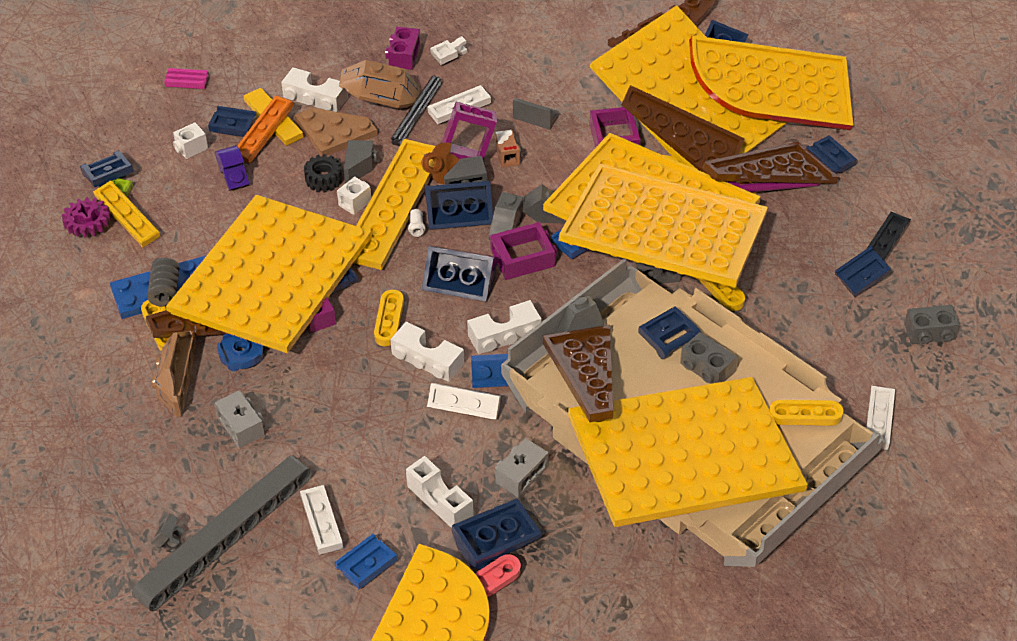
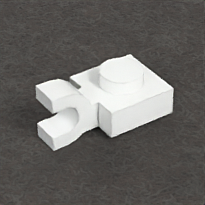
M462 36L452 43L446 40L431 47V54L442 65L457 58L458 54L467 53V49L464 47L466 40Z

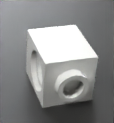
M196 123L173 132L175 139L173 146L177 153L181 152L186 159L208 149L206 134Z
M353 177L337 190L338 205L355 215L368 205L371 200L370 186L365 181Z

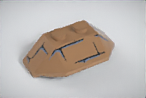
M364 60L342 69L339 87L346 89L358 99L395 108L413 105L421 90L406 69Z
M194 331L175 332L170 336L162 348L161 356L157 357V374H153L152 388H156L158 399L176 417H182L197 349Z

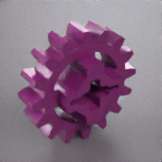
M86 197L85 201L77 199L76 204L71 202L69 203L70 208H64L65 213L62 214L64 228L68 230L69 234L74 232L75 237L83 234L84 238H86L90 233L92 236H95L96 231L103 232L102 226L108 227L110 213L104 201L98 202L97 198L89 201V198Z

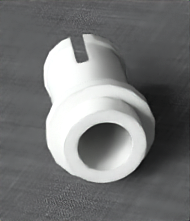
M414 209L410 211L408 231L412 236L419 237L425 231L423 212L419 209Z

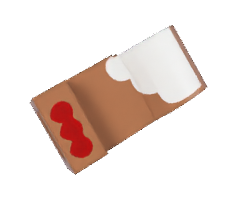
M513 131L495 132V143L501 168L520 165V149L518 144H516ZM512 155L514 159L504 160V156Z

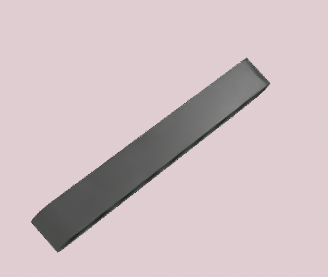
M291 455L139 580L132 590L133 597L150 611L160 608L310 480L313 470L296 456Z

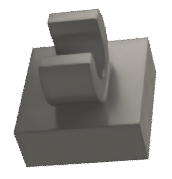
M169 514L160 524L151 543L159 548L165 542L170 547H176L180 541L175 539L173 534L181 537L184 533L183 528L175 526L178 518Z

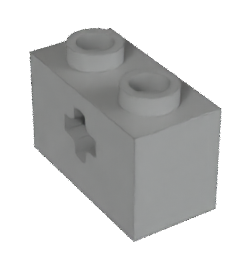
M240 390L214 402L217 418L239 448L265 436L263 430L265 425L264 418L259 412L256 413L254 411L252 401L249 397L245 398Z
M525 438L519 445L517 444L512 448L510 454L504 460L502 459L497 463L495 467L496 484L519 498L548 468L549 452Z

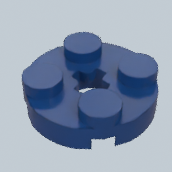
M225 334L220 344L218 343L219 359L231 371L249 368L263 361L264 345L231 334ZM242 346L244 350L238 351V347Z

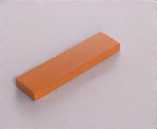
M274 96L237 145L245 163L251 164L293 108V101Z

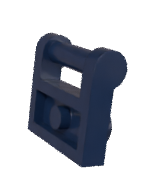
M119 150L113 152V155L94 163L80 165L83 176L89 180L94 188L103 186L117 178H123L133 172L132 165Z
M676 306L638 328V333L656 350L661 359L669 357L671 352L687 344L701 332ZM682 330L687 332L668 344L663 343V341Z

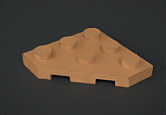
M310 108L294 115L295 122L321 156L323 154L330 155L347 148L348 140L365 141L378 136L376 127L368 117L318 108Z

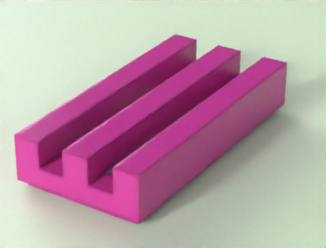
M168 68L164 83L165 87L205 89L209 74L208 70Z

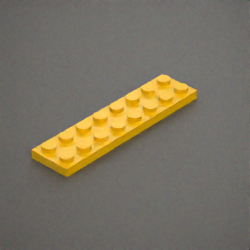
M407 139L403 140L356 225L357 227L370 230L372 238L354 261L355 264L379 270L383 269L410 218V211L415 209L425 190V186H427L432 177L431 173L424 171L421 162L423 156L432 152L435 146ZM433 159L429 160V166L431 167L434 164Z

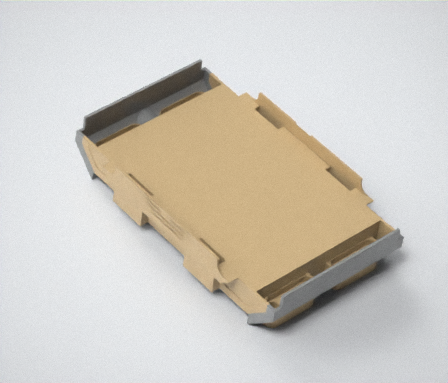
M625 258L508 348V359L501 364V374L524 412L527 413L532 409L553 426V438L585 463H587V460L568 417V409L578 407L579 404L543 345V336L556 333L567 306L574 303L580 297L590 296L597 304L604 325L610 324L613 400L710 384L691 370H687L680 363L683 346L671 352L669 357L661 359L656 350L638 333L639 326L674 306L700 329L701 333L737 356L736 372L726 381L753 377L768 408L776 400H832L838 403L842 400L828 389L826 376L762 332L758 333L743 323L740 317L699 289H694V295H690L680 288L671 294L630 264L626 267L627 260ZM682 330L663 341V343L668 344L687 332ZM843 413L841 422L834 426L777 424L808 484L806 491L666 517L659 520L678 534H681L686 528L724 557V566L755 567L881 450L883 439L879 437L878 433L874 434L845 413Z

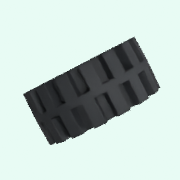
M323 154L321 157L316 155V158L311 157L310 161H306V165H304L305 183L311 190L316 189V192L323 190V193H325L327 190L333 191L334 187L338 188L339 184L342 183V167L337 158L334 159L332 155L327 157V154ZM328 172V174L319 175V173Z

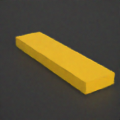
M262 88L243 95L244 101L253 111L257 112L258 116L262 114L272 100ZM288 116L284 118L274 132L286 146L304 138L303 132Z
M112 181L93 191L94 196L99 201H104L105 206H108L109 212L142 248L161 237L160 232Z

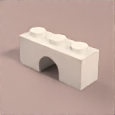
M292 68L281 82L283 98L334 112H339L348 100V91L339 87L340 81L328 78L322 85L314 86L312 85L311 72Z
M531 300L510 306V321L507 323H496L489 314L467 320L468 337L477 353L490 352L494 349L514 344L540 324L541 317Z
M405 322L391 338L392 355L413 364L418 369H423L433 374L437 378L450 382L464 365V349L446 340L436 348H425V330Z
M422 457L406 468L407 487L451 528L453 524L474 516L473 500L457 485L449 490L441 478V470L427 457Z

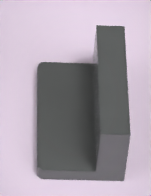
M518 98L513 100V119L549 130L558 119L559 111Z

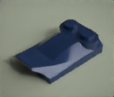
M518 498L452 525V534L457 547L468 564L477 570L486 567L492 563V560L541 538L546 533L534 513L525 509Z

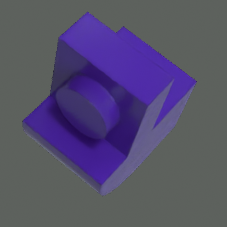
M235 145L215 151L216 160L220 172L224 175L228 191L249 185L243 164L244 161L238 146Z

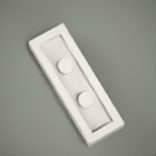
M480 85L429 105L427 109L434 121L440 124L450 119L456 101L482 107L491 103V97Z
M431 383L427 407L496 420L498 418L501 395Z
M871 385L866 428L874 434L878 433L879 437L883 439L881 449L888 450L895 389Z
M324 485L300 491L301 500L319 555L343 549V542Z

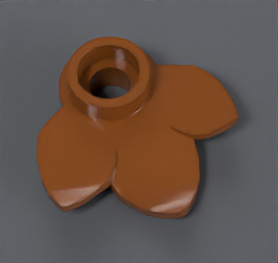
M443 142L437 144L432 152L423 156L421 162L424 171L431 173L434 181L443 185L444 176L459 161L455 155L450 154L451 143ZM433 159L434 164L430 167L429 160Z

